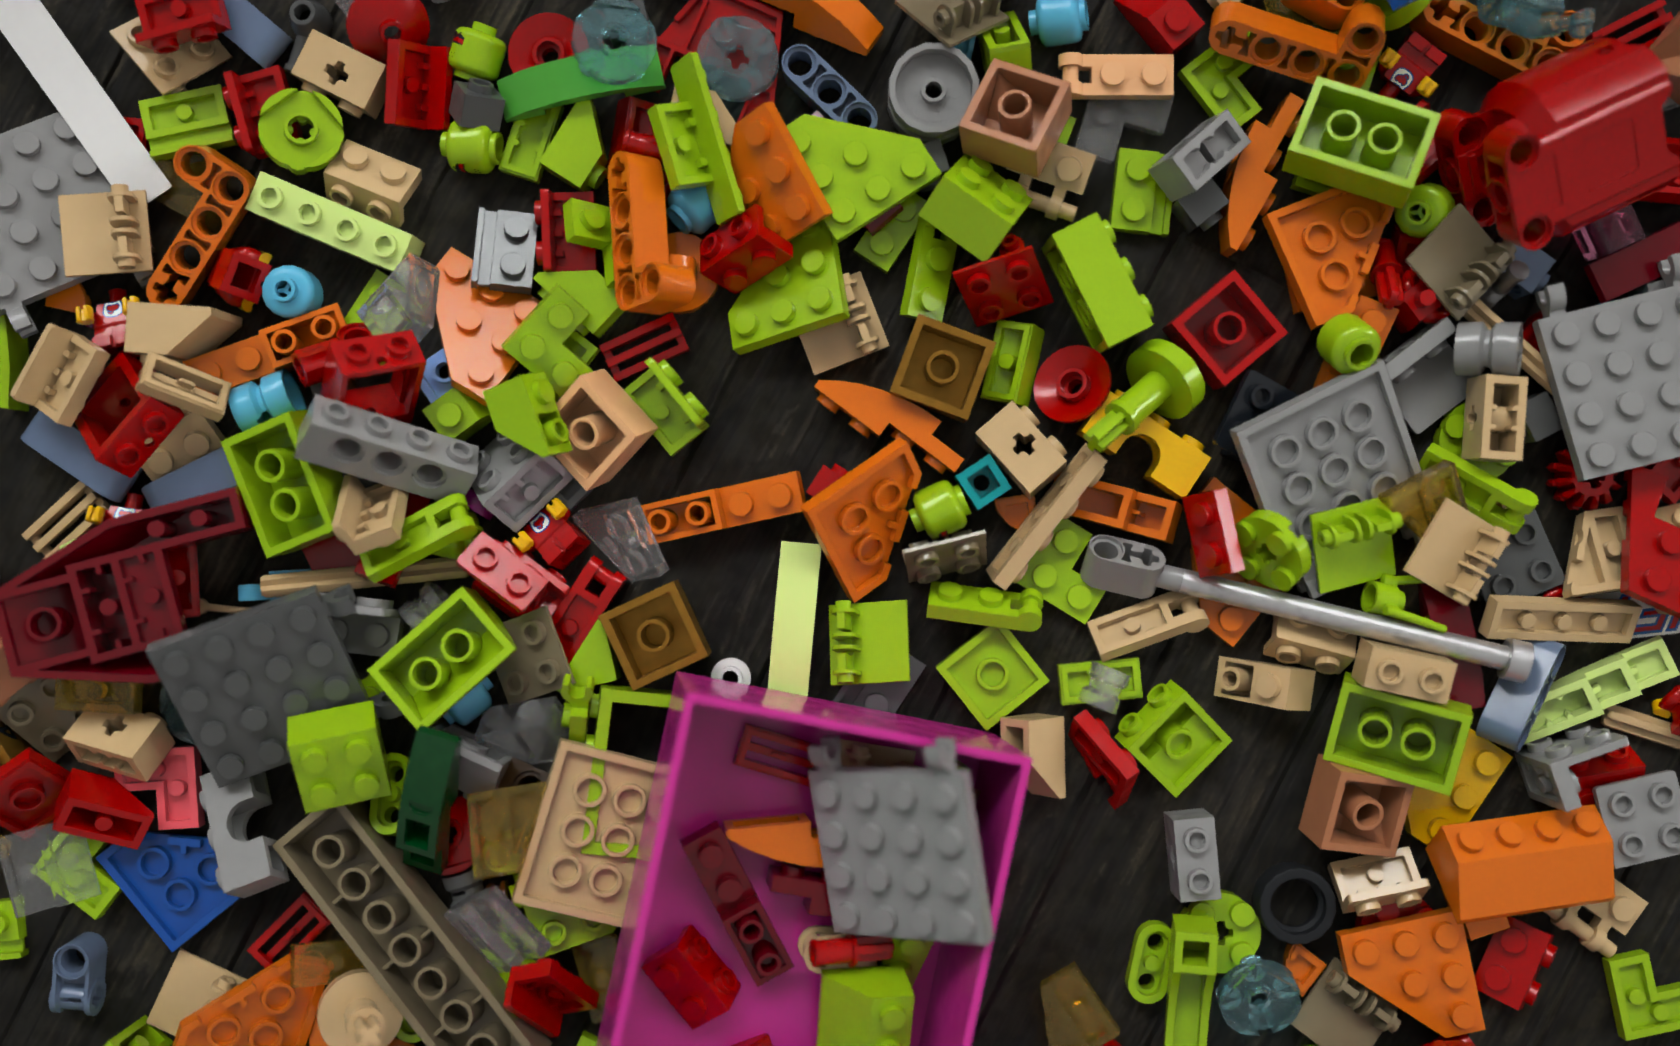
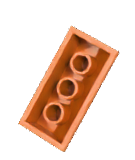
M1595 804L1582 806L1568 812L1557 809L1444 825L1440 827L1425 848L1457 924L1608 902L1615 898L1613 839Z

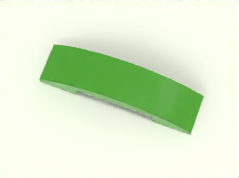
M656 46L618 48L575 55L536 65L497 80L499 93L506 100L503 113L507 123L545 115L546 109L623 92L628 97L666 88Z

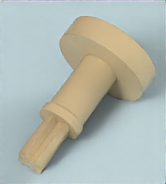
M367 969L351 970L335 978L322 993L317 1007L319 1031L328 1046H387L396 1037L403 1022V1015Z

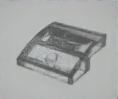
M53 822L0 837V862L16 919L102 894L87 838L52 830Z
M497 886L489 887L467 897L451 907L443 915L498 973L510 972L511 967L519 966L525 959L542 958L552 946Z

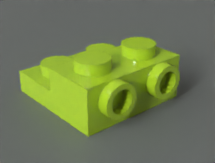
M1170 679L1166 684H1157L1149 691L1147 695L1148 703L1138 713H1129L1121 719L1118 726L1119 732L1114 738L1177 798L1233 740L1183 688Z

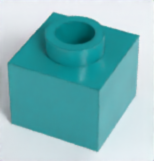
M990 454L953 477L975 511H978L1012 489ZM978 475H983L988 480V486L983 491L977 490L974 486V479Z

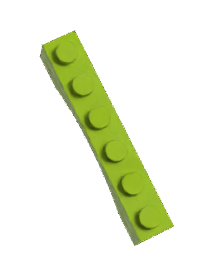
M1172 913L1163 1046H1207L1219 940L1214 917Z

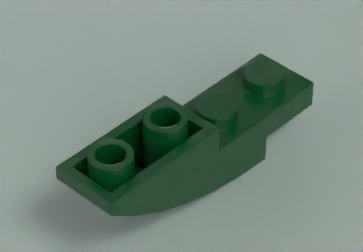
M421 725L415 736L403 784L398 814L396 847L403 849V863L441 875L448 864L451 807L458 797L461 737Z

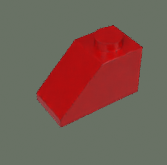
M1186 0L1113 1L1114 5L1155 54H1177L1196 38L1205 25V22Z
M72 768L56 800L52 830L138 850L154 819V813L115 778Z

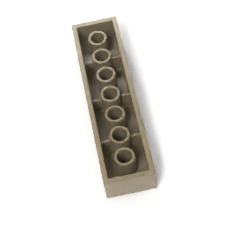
M364 801L312 812L272 845L426 1046H551L553 1044L547 1035L504 1008L503 1003L507 984L416 867L403 863V851L396 847L394 839L391 836L380 834L373 829L369 820L370 808Z

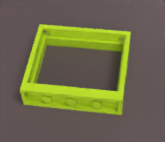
M600 684L599 694L593 693L589 708V718H596L594 734H586L585 744L607 751L613 702L668 708L672 691L642 687L633 691L631 686ZM593 757L591 773L597 774L603 779L605 760ZM590 779L587 802L595 801L601 795L602 786L595 779ZM600 804L595 807H587L586 816L591 819L594 825V836L587 845L581 848V854L609 856L604 852L601 842H595ZM586 821L583 840L587 838L590 832L589 824ZM605 842L606 847L615 853L622 852L629 846L628 844ZM634 844L632 850L622 857L636 858L639 845Z

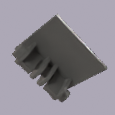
M1535 509L1532 513L1524 515L1525 523L1517 534H1510L1507 539L1510 545L1505 547L1499 559L1492 558L1491 561L1495 562L1497 566L1496 568L1489 566L1486 568L1485 572L1491 575L1489 579L1480 578L1485 582L1476 595L1478 602L1485 600V603H1487L1489 594L1534 596L1564 584V573Z

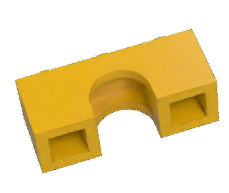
M1118 389L1115 393L1110 391L1101 408L1084 420L1076 434L1083 438V435L1105 416L1106 406L1125 392ZM1152 412L1140 423L1137 430L1130 435L1121 434L1103 452L1108 455L1116 454L1124 441L1129 437L1143 439L1148 443L1152 451V462L1143 478L1174 499H1182V497L1188 495L1211 460V457L1202 452L1205 446L1201 442L1187 434H1184L1182 438L1169 430L1171 424L1166 419Z

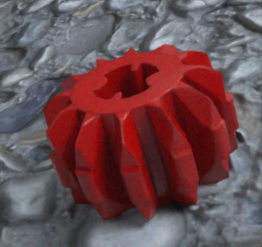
M1562 449L1555 453L1559 463H1550L1546 466L1550 472L1555 473L1554 479H1549L1545 483L1549 487L1557 486L1558 489L1553 499L1556 501L1566 500V508L1570 510H1579L1581 507L1585 511L1596 510L1599 503L1608 504L1610 501H1613L1609 490H1618L1622 487L1617 481L1613 480L1614 475L1620 472L1578 482L1570 453L1567 449Z

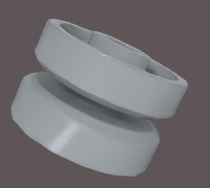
M926 42L909 49L896 62L889 78L887 111L893 126L899 133L920 138L923 144L939 138L942 145L955 140L960 135L958 125L979 87V77L972 61L961 50L955 47L948 48L943 43ZM932 92L939 95L937 98L930 97Z

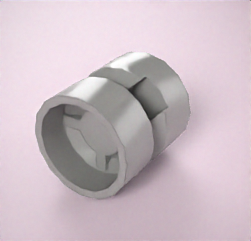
M1458 322L1454 343V371L1456 376H1480L1486 368H1489L1492 374L1520 375L1523 353L1522 322L1496 323L1491 330H1488L1484 322Z

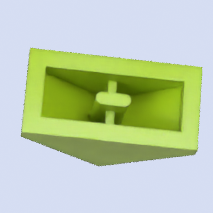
M597 619L569 664L576 681L573 684L574 686H585L588 676L594 677L595 685L617 681L623 677L620 662L600 619Z

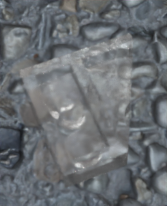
M637 497L584 508L572 515L574 522L630 582L661 577L670 570Z

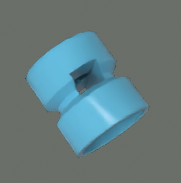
M280 369L262 376L259 385L256 382L249 381L231 388L228 397L230 410L242 432L285 412L307 410L302 391L297 381L287 369Z

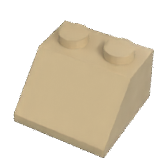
M127 301L124 352L140 355V363H143L148 351L182 363L188 359L214 351L242 326L243 318L213 307Z

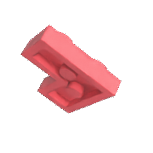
M196 745L173 746L147 782L114 772V778L128 791L156 790L158 830L199 828L205 825V812L199 798L200 791H202L199 777L202 775L201 754Z

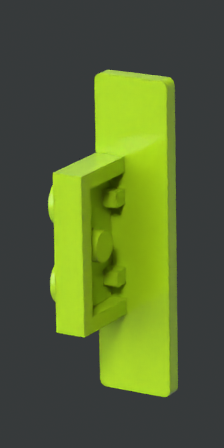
M690 52L670 68L680 102L655 104L647 112L671 191L706 187L716 223L721 225L728 223L735 216L745 212L743 196L732 168L730 152L725 145L719 125L718 113L709 92L705 70L702 68L698 53Z

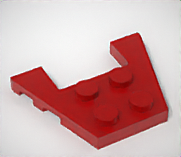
M689 0L674 16V21L659 37L656 36L648 45L657 47L664 82L676 56L684 57L687 53L697 52L702 67L751 88L737 122L765 102L773 101L774 104L776 103L784 19L783 12L758 0ZM656 90L654 92L660 94L661 90Z
M1643 466L1625 470L1624 481H1628L1627 499L1623 501L1622 516L1627 518L1626 539L1622 540L1620 592L1680 619V528L1655 517L1669 478Z

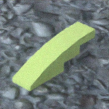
M781 541L768 689L808 696L822 550L820 544Z
M1660 635L1553 681L1524 745L1604 715L1603 709L1643 695L1642 689L1679 676L1680 673L1663 638Z

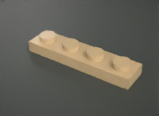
M1086 442L987 567L986 571L992 582L1006 591L1011 583L1015 584L1022 579L1028 569L1029 560L1037 551L1041 552L1048 546L1053 538L1054 533L1052 531L1062 519H1068L1075 512L1079 504L1078 498L1087 487L1094 486L1102 477L1107 460L1098 451L1094 450L1092 452L1087 447Z
M1489 594L1478 632L1486 639L1506 640L1507 638L1536 641L1630 643L1642 606L1633 600L1564 599L1563 597Z

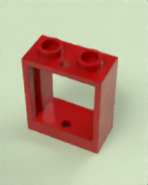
M406 330L329 342L320 396L338 400L404 423H411L426 367L425 357L413 331ZM393 372L390 383L347 390L348 379Z
M121 350L106 367L101 376L98 377L85 401L83 410L78 414L74 422L97 462L132 478L185 415L179 407L135 391L143 365L140 363V360ZM146 439H153L150 444H144Z

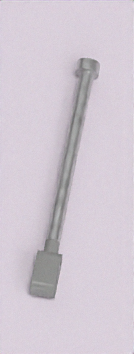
M1101 534L1091 538L1080 570L1082 580L1093 588L1139 599L1149 598L1155 593L1156 588H1162L1495 668L1499 678L1518 683H1524L1527 680L1534 662V646L1529 642L1507 638L1503 644H1498L1447 631L1440 633L1410 622L1217 576L1200 578L1199 572L1165 564L1166 558L1163 552L1152 545L1111 535Z

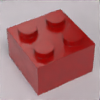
M1235 269L1223 276L1162 328L1170 340L1193 359L1203 379L1213 390L1226 386L1288 333Z

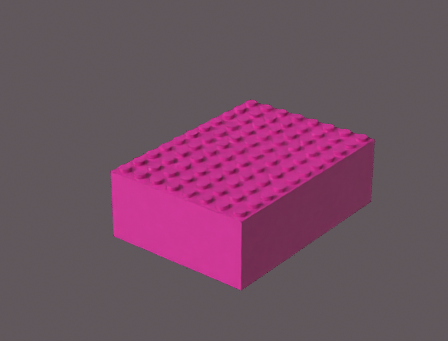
M676 671L596 1046H731L763 1033L769 1034L772 1046H816L821 974L814 973L808 969L798 951L797 942L802 931L809 926L833 925L832 917L808 915L803 905L804 897L771 892L766 882L769 865L780 866L782 861L774 860L748 850L728 839L794 965L793 968L757 987L680 843L681 839L718 820L724 832V820L805 813L811 821V828H817L810 787L733 764L732 761L737 753L738 743L742 737L745 722L815 744H821V738L824 736H840V739L914 750L916 751L914 765L922 768H928L924 759L923 748L935 746V740L938 737H955L956 760L961 761L970 768L972 787L981 790L975 810L994 936L1033 758L988 731ZM752 735L751 742L810 759L809 753ZM748 750L745 756L807 775L809 770L802 766ZM805 866L806 871L821 873L822 868ZM690 924L708 940L711 948L725 965L734 972L736 978L741 983V988L729 1011L694 1030L691 1029L641 968L648 956L675 942L683 929ZM994 939L987 946L934 941L912 986L915 998L910 1046H971Z

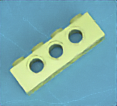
M262 171L259 173L245 206L246 210L263 219L408 280L411 279L426 244L412 234Z

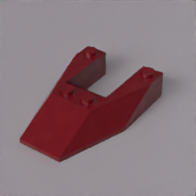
M231 487L107 519L1 586L0 637L11 677L150 684L160 682L161 680L146 654L147 644L188 630L167 552L255 530L239 487Z

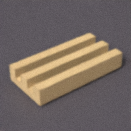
M148 351L142 363L143 368L139 373L138 378L140 379L136 384L135 391L219 423L225 413L232 383Z
M78 481L21 535L26 541H31L34 544L32 547L36 552H42L45 556L43 559H46L60 550L59 546L79 538L97 526L84 520L54 549L50 546L56 538L87 511L89 505L95 503L106 510H109L110 505L100 494L81 481ZM85 493L87 494V496L79 504H77L66 516H64L52 529H50L43 537L41 536V534L47 528H49Z

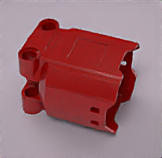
M1600 35L1497 83L1485 96L1480 110L1474 114L1456 108L1445 109L1440 113L1442 115L1433 135L1439 164V175L1443 187L1450 191L1455 200V206L1461 203L1481 227H1490L1496 223L1497 232L1501 238L1531 251L1541 249L1552 237L1567 235L1664 189L1666 185L1674 182L1680 176V157L1667 151L1662 107L1672 91L1668 69L1649 49L1648 45L1625 44L1619 40Z

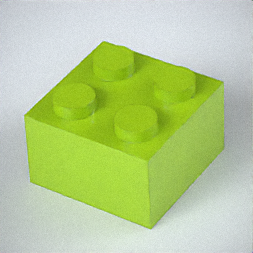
M964 154L942 177L918 215L983 262L988 260L997 250L1002 240L1010 233L1033 199L1026 195V190L1018 182L1004 179L993 171V166L990 162L981 160L975 155Z
M374 700L287 717V747L306 814L392 795L389 764Z

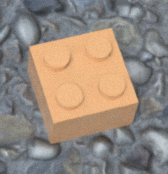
M604 368L580 375L556 403L561 418L568 428L569 440L573 450L554 456L586 491H589L611 481L655 433L658 426Z

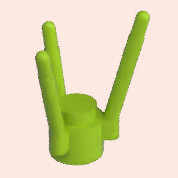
M1383 573L1380 582L1371 580L1364 586L1360 600L1361 608L1364 612L1410 622L1440 633L1447 631V627L1443 624L1403 610L1406 596L1403 591L1399 590L1397 585L1424 583L1414 576H1394Z

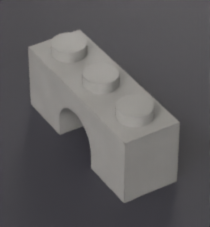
M264 771L221 788L218 787L211 772L199 776L202 791L199 794L200 803L207 812L210 825L207 837L211 848L216 854L218 868L215 871V875L223 893L246 898L290 881L285 862L272 847L277 840L265 836L248 840L246 834V826L252 814L263 807L273 804L266 772Z

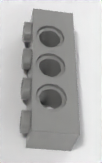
M315 394L299 427L294 458L439 501L455 493H461L466 496L478 475L479 446Z

